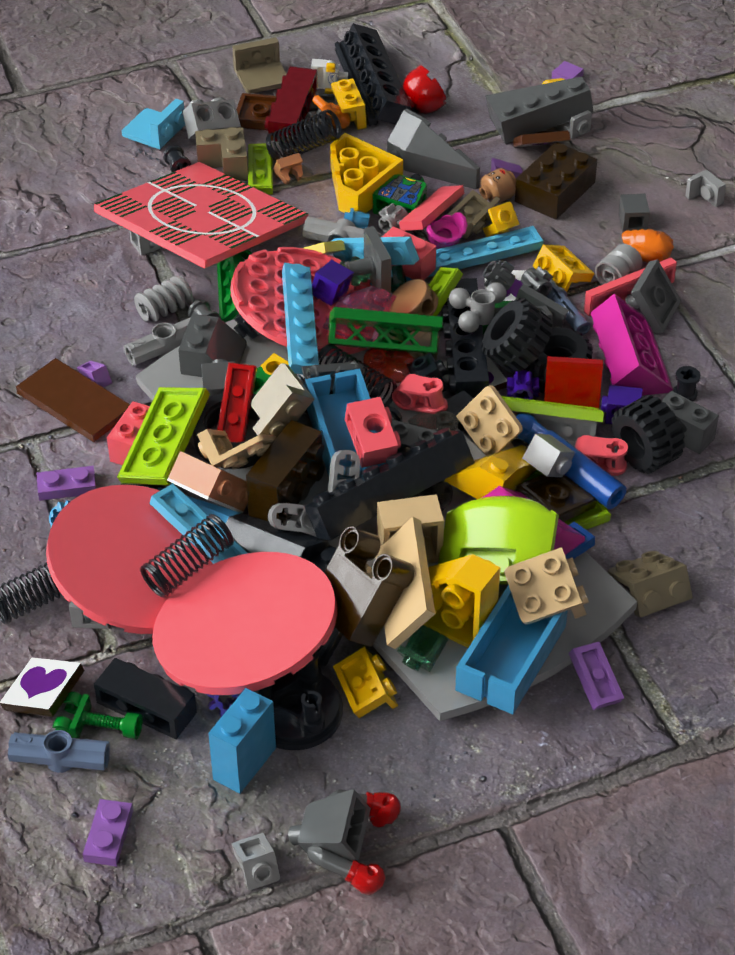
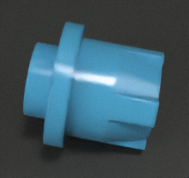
M350 208V212H345L344 219L353 222L357 228L364 229L368 227L370 214L354 211V208Z

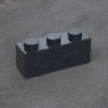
M114 658L94 683L98 704L124 716L128 712L141 714L143 725L176 740L197 713L195 693L191 692L187 687L177 686L166 681L158 674L148 673L131 662H124Z

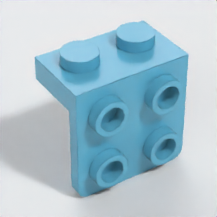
M175 99L162 112L149 108L144 109L122 129V136L153 148L161 149L185 126L182 114L184 101Z

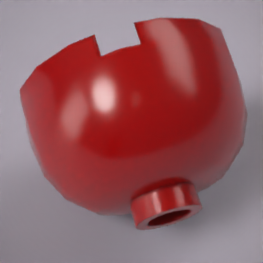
M419 65L406 76L403 90L412 108L420 113H433L447 103L445 102L446 95L435 78L431 80L427 76L429 71Z

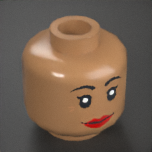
M497 168L481 178L480 194L489 202L497 196L501 199L498 204L513 197L516 191V178L514 174L504 168Z

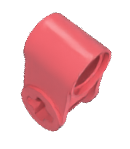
M409 374L392 393L393 402L403 410L422 412L428 415H439L448 408V402L442 393L444 388L443 382L438 378Z
M583 435L576 440L575 448L612 476H619L626 471L627 462L625 455L628 452V444L624 440L619 438L593 437L590 435ZM615 446H617V453H614ZM612 461H615V468L612 467Z

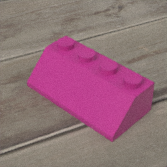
M613 294L591 312L594 322L592 326L598 334L600 340L598 345L604 352L606 358L604 363L610 370L612 385L643 388L642 396L669 393L673 388L649 323L644 315L616 294Z

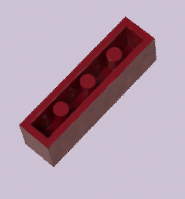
M289 67L287 75L282 77L281 89H277L276 102L271 104L270 116H267L265 119V130L268 131V134L279 131L298 121L301 122L309 113L313 97L318 89L317 69Z

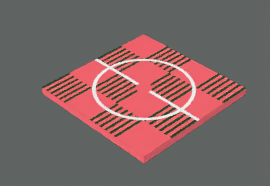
M201 162L94 204V212L204 269L304 224L309 215Z

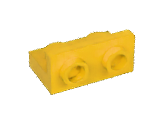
M342 79L331 83L332 91L341 112L350 114L351 121H354L357 130L367 128L365 104L354 79Z
M543 244L533 264L535 269L538 266L543 270L546 269L553 276L552 279L558 287L564 288L566 292L572 282H591L595 274L568 248L561 245Z
M363 647L333 666L352 711L358 718L363 717L385 702L392 709L398 706L394 697L397 694V690L388 677L385 678L383 672L387 669L378 654L373 656Z

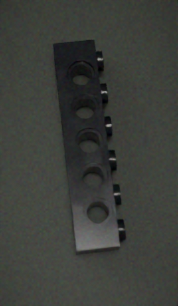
M353 23L350 30L345 33V47L376 119L396 125L405 109L410 110L412 107L377 30Z
M477 278L460 279L455 288L466 289L471 298V294L478 290ZM448 298L444 304L445 306L442 307V322H447L443 325L444 339H449L445 340L446 356H451L447 357L448 374H453L449 375V392H454V395L465 391L472 398H475L485 387L489 386L487 359L481 347L484 336L483 326L479 325L478 329L471 333L464 332L459 327L458 320L462 313L470 311L471 308L466 306L463 309H456L450 304Z

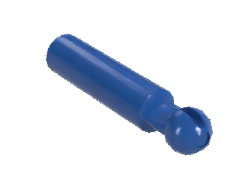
M528 413L516 415L523 430L515 438L523 440L529 445L535 434L552 435L576 452L571 460L570 469L564 474L595 497L607 509L615 508L622 501L627 491L624 484L557 433L546 429L538 423L533 415Z

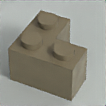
M243 127L195 131L198 162L212 168L223 167L224 174L239 181L248 180L247 152Z

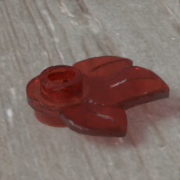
M370 349L363 357V363L376 369V371H379L396 383H401L409 375L407 366L411 365L414 361L413 356L408 352L385 351L382 349ZM379 377L376 379L374 386L379 381Z

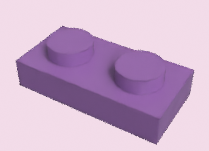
M94 466L36 472L39 501L80 496L96 489Z
M600 641L573 648L568 653L593 710L620 703L624 699Z
M105 799L99 800L83 851L84 862L117 866L133 813L132 803Z

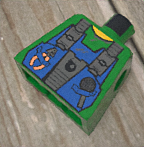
M400 174L393 175L373 192V213L379 215L383 208L393 203L395 206L399 205L405 208L409 214L427 199V184L424 182L423 177L419 174H413L410 178Z

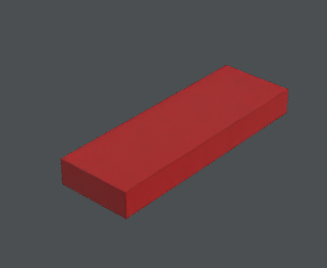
M228 362L217 430L225 431L230 442L246 441L251 401L257 374V367L254 365Z

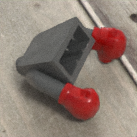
M355 789L347 791L336 790L326 798L308 804L302 824L289 828V840L292 845H299L307 853L309 860L345 877V881L350 882L362 894L372 895L382 888L386 877L384 870L379 865H365L358 862L368 818L375 827L392 824L400 814L401 802L396 795L386 792H366V794H360Z

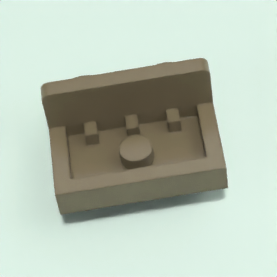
M472 190L447 215L452 216L456 212H461L466 217L468 225L463 238L467 240L473 233L477 235L483 229L486 220L491 221L488 209L497 206L501 199L496 196L491 202H488L476 191Z

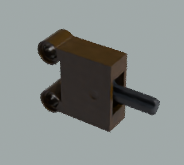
M353 526L346 528L341 534L339 546L324 572L331 582L336 596L337 619L329 640L317 650L319 654L318 665L321 666L328 664L343 635L350 641L372 647L401 593L410 585L414 577V568L411 563L387 554L378 556L371 568L367 561L373 560L378 555L381 544L380 539L375 534Z

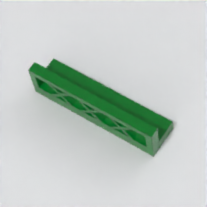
M249 250L240 252L217 263L219 315L225 323L233 320L239 313L232 301L230 286L238 264L245 261L243 258L248 259L249 255L252 254Z
M334 307L329 317L328 345L436 354L438 331L442 328L443 317ZM336 324L347 325L353 334L348 339L335 338ZM365 327H373L380 337L374 342L366 341L359 332ZM381 328H388V330L383 332ZM392 329H399L407 339L401 344H394L387 334ZM407 330L415 332L413 334H410ZM419 331L431 332L430 347L420 346L413 337ZM356 336L359 340H351V339ZM383 338L386 343L379 341ZM408 341H410L413 345H405V344H406Z

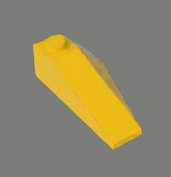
M519 445L476 459L474 464L446 478L445 482L476 499H480L498 486L515 490L517 485L522 484L537 469L522 459L527 447Z

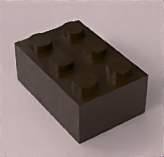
M555 142L516 178L515 202L557 220L595 183L598 159Z
M293 420L287 424L246 474L249 516L268 521V513L273 505L277 503L299 504L301 500L307 498L310 488L316 481L321 480L325 471L322 459L324 445H322L321 431ZM284 508L282 513H277L276 519L281 520V525L284 520L292 517V514L284 512Z

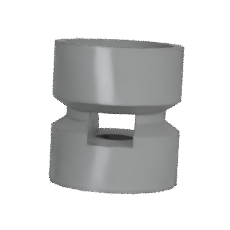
M619 244L596 265L595 276L601 285L640 270L642 258L639 252L631 245Z

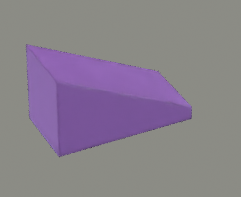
M496 158L491 160V172L497 168H504L511 171L515 178L523 172L520 165Z
M90 360L77 367V370L82 375L103 388L112 384L107 367L104 364Z

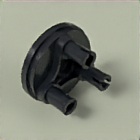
M318 651L313 654V660L295 674L290 672L274 680V685L253 691L273 701L276 748L305 750L318 746L328 740L341 723L343 715L342 698L334 684L322 674L318 666Z

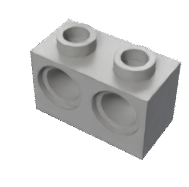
M219 97L209 102L197 99L191 101L189 106L182 111L189 139L195 138V131L241 127L234 99L225 100L223 97Z

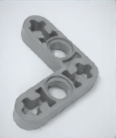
M339 450L332 456L328 483L329 492L336 490L337 484L346 480H337V475H344V466L339 465L340 459H345L346 455L347 460L351 461L352 464L351 467H346L345 476H351L354 480L359 478L360 458L354 451ZM277 503L269 510L268 521L275 529L315 533L314 529L306 526L304 522V517L307 513L305 505ZM284 508L286 514L297 515V521L284 520L283 525H281V520L276 519L277 513H282Z

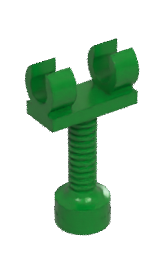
M70 692L63 703H66L65 711L75 714L73 720L60 716L55 719L52 726L56 730L66 731L70 734L71 738L79 739L84 725L87 724L121 730L123 737L137 740L142 730L143 718L141 714L130 712L124 718L91 713L92 705L89 694H83L82 696L77 692Z

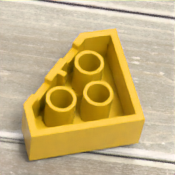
M344 133L338 140L330 144L331 172L338 210L343 213L350 212V208H354V211L367 213L373 208V192L393 175H403V159L352 135Z
M474 554L428 567L435 615L422 625L469 648L492 612L499 597L500 567Z

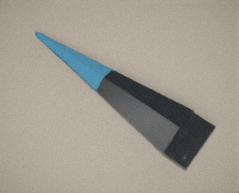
M187 496L207 516L209 514L218 516L231 531L234 541L247 553H287L304 558L325 572L337 550L336 547L329 545L328 540L317 539V537L303 532L275 529L268 521Z

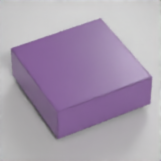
M564 61L552 71V79L563 78L566 80L582 77L584 69Z

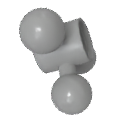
M498 282L489 284L486 289L474 291L471 294V298L466 289H453L449 295L450 304L456 309H463L466 306L471 308L470 311L460 315L458 320L459 327L464 332L471 333L476 331L479 325H488L494 318L495 304L501 303L506 298L507 292L504 285Z

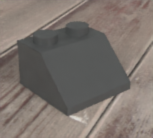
M192 314L178 350L181 374L202 377L201 364L212 363L216 359H227L229 362L235 361V363L240 364L247 345L246 340L219 317Z

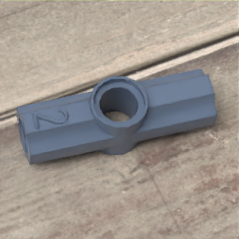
M54 730L47 735L14 732V734H11L8 743L9 761L43 764L57 773L66 772L72 767L105 770L109 763V741L71 738L70 734L63 730Z

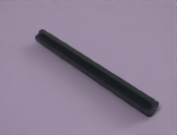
M337 41L335 43V51L344 72H348V79H354L365 104L366 125H377L378 120L375 117L344 41Z

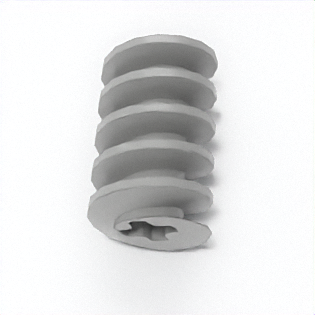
M176 275L171 277L170 280H165L161 284L153 286L152 289L148 288L143 293L136 294L134 297L136 309L141 318L146 322L149 320V317L154 322L158 321L159 314L162 317L168 316L167 309L171 313L176 312V305L180 309L185 308V301L189 305L194 302L190 285L184 277Z

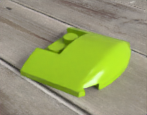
M491 496L466 502L446 514L443 546L440 550L438 564L474 554L499 566V585H508L504 573L507 567L554 550L559 515L553 510L549 511L539 502L515 496Z

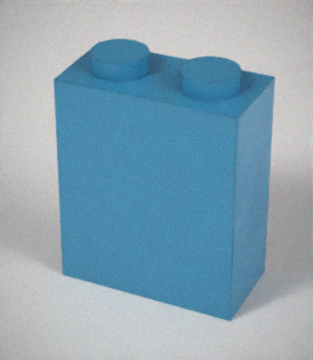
M245 688L210 730L208 735L214 781L241 794L276 749L272 700Z

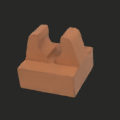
M300 153L277 159L273 172L276 178L279 177L284 184H289L291 180L289 174H294L297 181L301 180L303 176L301 165L303 160Z

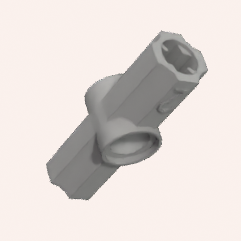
M308 216L304 223L303 237L320 242H330L334 238H364V229L357 228L348 219H339L335 223Z
M190 318L173 325L170 323H159L152 328V334L124 345V352L129 363L135 366L156 356L161 358L179 347Z

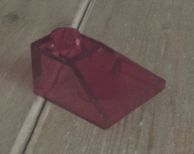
M370 286L340 296L334 307L391 312L397 296L385 289ZM330 314L323 325V328L329 330ZM336 324V334L345 338H349L353 334L347 325ZM365 327L359 332L366 341L374 342L380 336L373 327ZM355 336V337L352 338L351 340H359V339Z

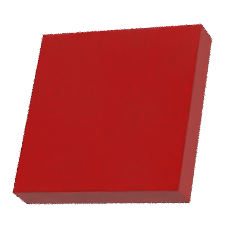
M547 356L544 401L599 408L603 360Z

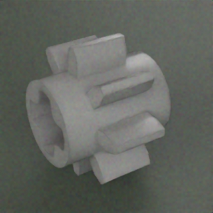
M393 203L388 207L386 206L379 212V215L382 217L378 221L379 227L384 233L393 226L400 228L399 222L408 215L407 211L402 206H395Z

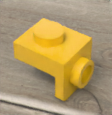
M510 201L488 209L492 224L483 228L486 237L510 232L509 229L520 225Z

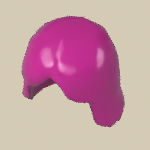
M456 212L452 216L444 215L438 221L434 220L427 226L429 242L436 245V249L457 245L467 231L466 217L461 212Z

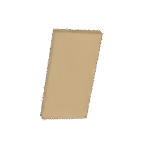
M415 517L409 519L380 547L379 553L375 557L387 554L411 563L414 568L412 582L403 590L384 624L387 646L394 649L398 648L435 615L421 520Z

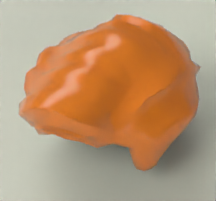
M654 229L626 230L622 233L623 243L634 247L639 252L642 262L649 263V261L657 259L661 262L670 258L674 248L673 239L665 232Z

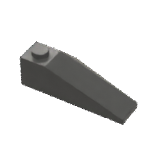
M405 109L387 141V152L403 159V170L472 189L479 188L480 167L460 149L454 150L446 143L447 137L442 133L436 134L430 128L431 123L409 109Z

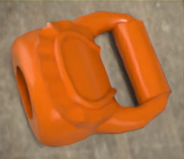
M319 95L313 97V103L322 112L328 109L336 114L342 129L349 126L351 121L349 113H342L339 105L331 102L328 103ZM327 113V114L330 116V118L332 119L331 122H332V125H333L334 129H336V125H335V123H334L333 118L331 117V115H330L329 113Z

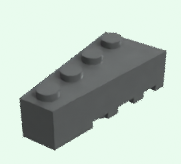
M582 77L485 95L489 117L505 144L513 142V139L520 135L535 134L568 122L571 117L584 111L594 112L590 88Z

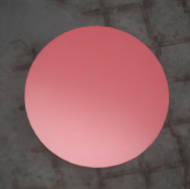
M278 247L277 251H267L266 249L250 254L248 259L240 262L236 267L230 286L232 301L240 315L255 330L270 340L287 347L282 281L284 263L301 264L310 267L311 283H313L315 273L330 260H334L341 264L342 260L325 253L297 247ZM365 275L352 277L347 293L332 306L313 296L318 352L328 345L329 317L334 307L387 312L385 300L380 301L375 289L370 285V279ZM336 324L335 338L348 339L353 334L347 325ZM365 327L359 332L366 341L374 342L380 337L373 327ZM355 336V337L352 338L351 340H359V339ZM337 346L348 354H355L367 349ZM331 349L325 356H329L336 349Z
M137 485L100 487L73 499L55 518L50 529L46 548L50 575L64 598L68 602L72 601L84 611L83 614L93 621L104 626L110 624L123 628L124 632L153 634V627L160 609L168 597L176 590L172 588V592L166 597L158 596L148 586L140 571L144 563H148L149 559H154L155 555H159L160 551L165 550V547H170V544L175 543V540L180 539L182 535L149 504L151 496L160 490ZM190 542L191 546L195 549V551L198 553V555L200 556V558H201L203 561L206 562L205 557H204V556L200 553V551ZM184 544L187 552L192 556L194 561L201 566L199 560L194 556L191 550ZM179 548L181 555L185 558L189 565L194 570H196L193 563L189 560L186 554ZM174 553L176 559L182 565L184 570L190 574L188 567L183 563L181 558ZM169 557L170 562L178 573L185 578L177 564ZM209 560L208 565L203 564V569L213 563ZM163 561L166 568L169 570L172 576L177 581H179V578L171 569V567L165 561ZM158 565L165 578L174 586L173 581L165 570ZM146 570L154 584L163 592L152 574Z
M254 552L230 557L200 570L183 582L168 597L160 609L153 627L154 651L160 665L173 681L181 686L186 685L195 688L196 692L209 695L241 694L245 688L257 691L274 685V680L290 672L295 674L313 660L312 655L321 645L324 646L327 643L335 627L337 619L336 596L331 582L325 573L315 564L304 558L280 552Z

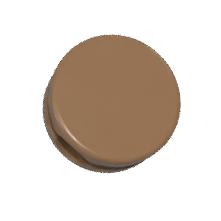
M413 279L405 282L393 292L387 303V312L432 316L438 306V296L424 280Z

